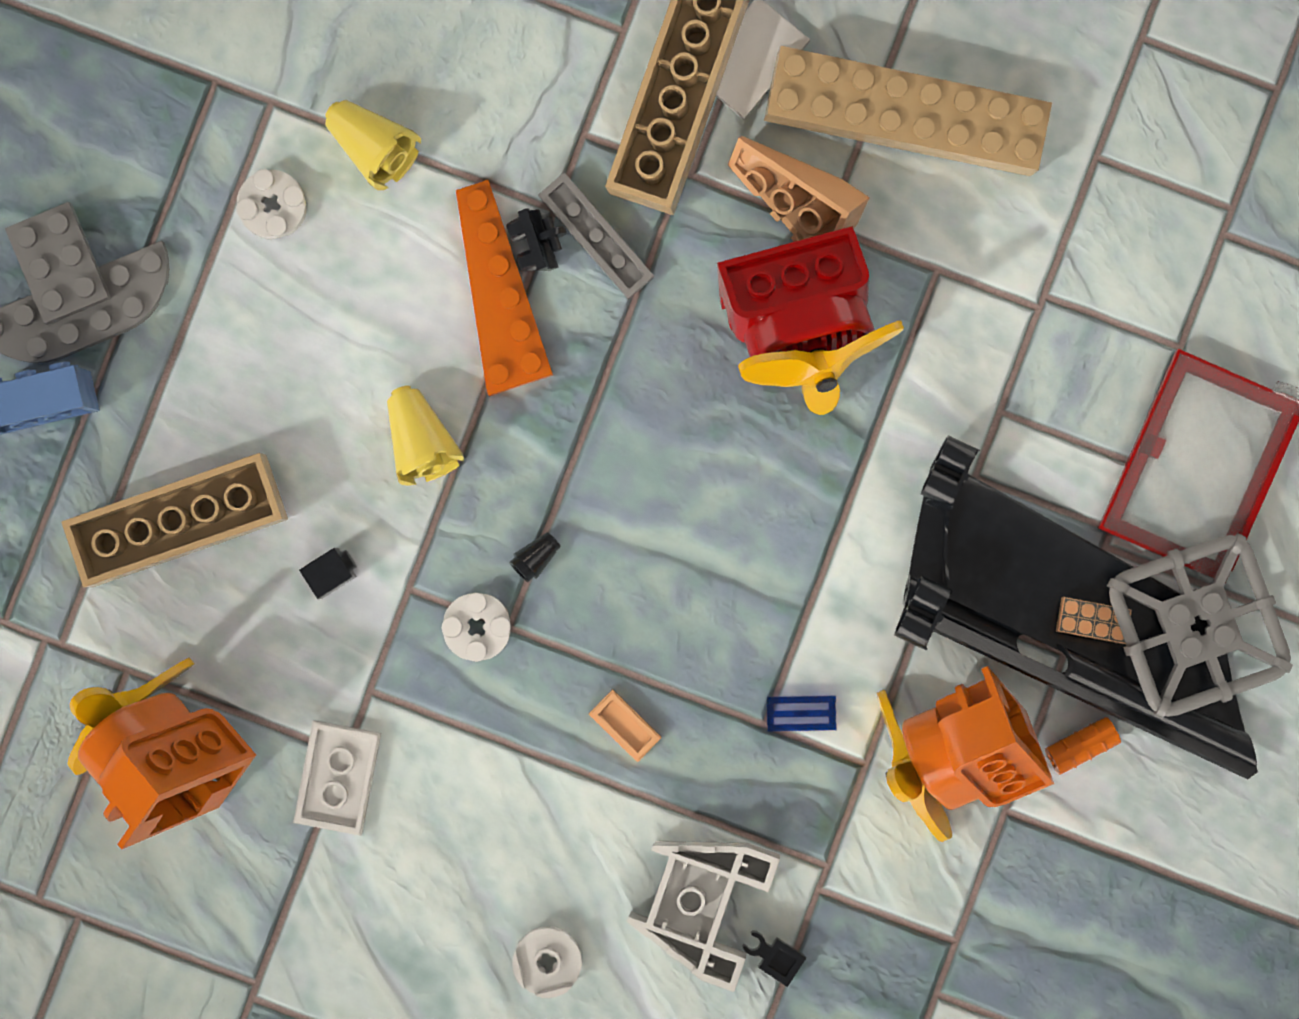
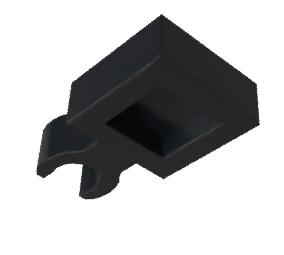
M752 930L751 935L759 939V946L752 949L743 943V950L751 956L763 958L758 968L788 987L806 960V956L778 937L770 945L765 941L761 933Z

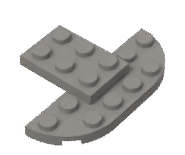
M70 202L5 228L32 295L0 308V353L23 362L47 363L63 359L136 328L156 310L165 286L168 284L170 267L165 243L159 241L98 267L73 205Z

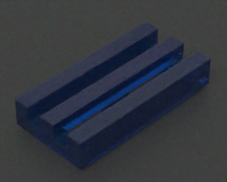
M836 695L766 696L767 731L837 730ZM828 703V709L774 710V704ZM828 717V723L774 724V718Z

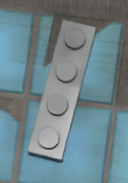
M565 173L538 194L539 198L628 300L654 278L650 270Z

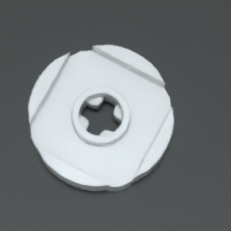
M261 169L242 184L237 195L236 212L244 226L253 234L264 239H276L294 233L301 226L306 216L307 205L300 184L292 176L279 170ZM277 196V203L280 205V209L278 211L272 209L270 213H266V206L263 204L264 200Z
M472 593L463 595L451 603L445 612L441 628L445 642L454 654L462 659L478 662L493 658L505 648L510 638L511 620L508 610L500 600L492 595ZM471 618L476 621L482 618L486 622L483 625V629L486 631L484 635L481 636L476 633L472 636L468 632L471 628L468 623Z
M550 926L539 927L528 932L518 942L512 961L513 972L517 982L536 996L541 998L557 997L566 993L577 981L582 967L581 951L577 942L566 930ZM543 953H549L550 957H556L557 962L553 964V970L546 971L545 966L538 965L537 961L542 959Z

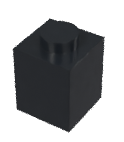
M339 548L329 550L299 569L317 599H323L357 577L353 569L357 568L353 558L347 550L341 552Z

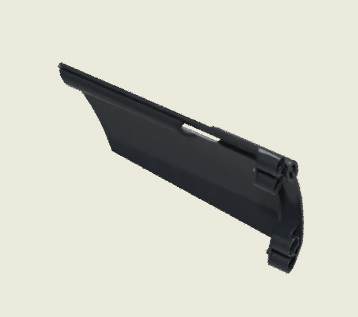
M948 435L930 467L928 477L920 493L923 495L914 539L909 574L904 590V608L894 636L927 650L929 639L932 633L935 632L1247 780L1257 774L1255 749L1249 734L1245 732L1236 695L1232 696V700L1224 703L1219 700L1177 716L1157 717L1153 714L1154 710L1151 709L1146 701L1131 657L1126 656L1124 651L1126 644L1056 632L1062 597L1112 606L1109 596L1110 588L1107 587L1110 579H1115L1118 574L1133 568V566L968 474L970 466L980 450ZM1151 576L1128 584L1130 587L1159 601L1181 595V593ZM1124 596L1127 608L1132 610L1131 619L1139 641L1163 633L1155 610ZM1198 615L1194 617L1195 623L1191 625V630L1199 631L1200 635H1203L1207 627V621L1201 620ZM1026 635L1062 652L1068 661L1067 670L1061 673L1022 655L1017 648L1018 637ZM1167 642L1143 651L1159 696L1175 665ZM1228 655L1218 656L1217 659L1225 681L1227 683L1233 681ZM1206 661L1185 669L1171 702L1215 687Z

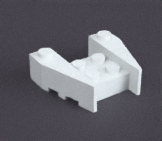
M655 841L651 851L669 857L649 917L631 911L627 923L645 937L650 938L664 949L669 956L678 960L700 980L734 992L746 959V952L715 941L735 881L769 892L780 861V854L749 843Z

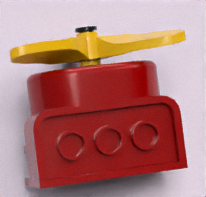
M853 226L717 263L722 310L726 309L731 330L737 339L745 342L750 356L738 365L741 377L747 382L759 385L780 387L802 385V394L806 405L815 414L825 415L835 409L840 398V388L837 379L854 360L892 339L904 329L901 320L885 325L877 330L874 329L867 309L869 270Z

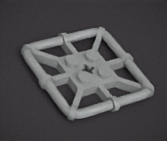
M1239 533L1235 536H1221L1182 551L1178 549L1168 551V555L1123 571L1115 579L1111 578L1107 585L1110 588V602L1126 643L1124 651L1126 656L1131 657L1146 701L1151 709L1154 710L1153 714L1157 717L1177 716L1219 700L1223 703L1230 701L1233 695L1273 682L1285 673H1290L1293 664L1290 663V650L1273 606L1276 604L1273 595H1269L1254 551L1249 543L1246 542V537ZM1228 549L1212 584L1192 590L1184 564ZM1240 555L1256 600L1231 609L1224 590V584L1237 556ZM1172 569L1181 595L1159 601L1130 587L1128 584ZM1124 596L1155 610L1163 633L1139 641ZM1260 609L1276 657L1244 642L1235 618ZM1198 615L1201 620L1207 621V627L1203 635H1200L1199 631L1191 630V625L1195 623L1194 617ZM1167 642L1175 665L1159 696L1143 651ZM1239 650L1272 667L1227 683L1217 657ZM1206 661L1215 687L1171 702L1185 669Z

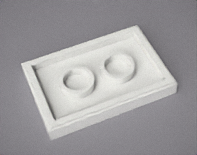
M754 0L746 9L716 97L742 119H745L770 90L776 57L780 47L785 46L803 50L810 42V39L765 1Z
M316 720L312 722L293 823L362 835L382 733Z

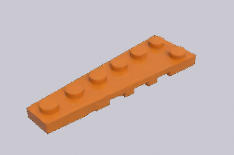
M489 180L456 190L486 390L490 397L551 377L553 373Z

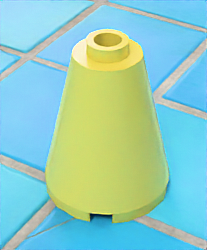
M348 100L335 102L328 108L325 115L327 118L325 123L327 129L368 183L376 190L388 189L389 187L385 183L391 179L398 182L411 168L419 153L415 148L416 141L421 143V138L413 130Z
M402 386L391 392L392 396L387 400L398 482L401 485H416L415 478L425 477L426 482H429L460 466L458 460L464 461L463 454L420 390L411 389L410 386Z

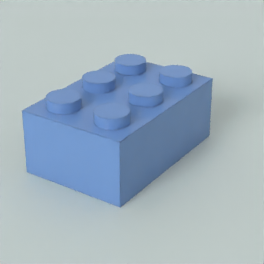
M67 361L50 365V371L36 373V370H26L16 373V379L2 381V378H0V435L100 411L91 371L80 368L79 365H70V362Z

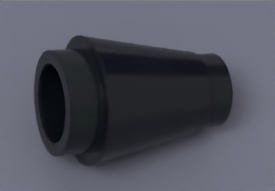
M546 532L543 536L513 554L514 558L509 563L521 578L529 582L533 577L535 579L539 577L561 546L550 533Z

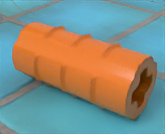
M1104 717L1064 739H1059L1058 742L1045 748V752L1058 775H1061L1072 768H1077L1078 765L1088 760H1092L1095 756L1107 752V750L1120 744L1121 739L1108 717Z

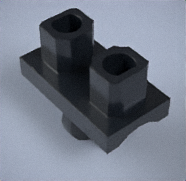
M529 208L518 211L519 217L509 222L506 227L512 241L518 242L527 239L530 250L517 254L521 271H551L559 268L554 252L562 250L559 238L567 234L565 226L555 227L552 217L542 219L539 209L529 210Z

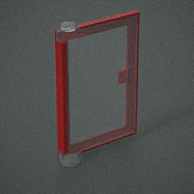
M1176 349L1098 525V529L1161 557L1167 556L1168 551L1174 549L1182 551L1221 536H1235L1239 533L1245 536L1247 540L1299 423V388L1285 382L1276 381L1272 390L1181 349ZM1228 549L1184 564V567L1198 572L1197 580L1208 585L1212 584ZM1238 555L1236 558V561L1231 569L1232 572L1240 555Z

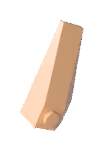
M744 136L738 138L728 163L731 170L754 196H760L773 210L770 215L775 221L781 220L793 234L791 239L794 242L853 226L854 229L870 198L839 177Z

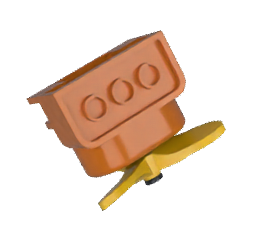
M190 657L139 688L113 693L110 689L91 687L81 690L71 699L70 710L72 714L86 726L81 731L70 753L67 764L75 775L88 771L99 786H101L103 789L102 793L110 802L103 813L108 821H115L123 817L129 825V828L117 844L121 850L219 808L256 756L249 745L219 712L204 708L191 713L173 693H161L149 697L191 668L195 663Z
M988 666L981 669L985 680L968 688L963 684L955 686L956 693L936 701V707L905 720L902 731L898 726L886 691L881 690L876 693L893 748L892 768H889L885 773L887 784L898 800L911 802L917 815L940 842L952 838L950 822L943 806L946 809L954 810L979 799L987 807H998L1054 784L1027 711Z

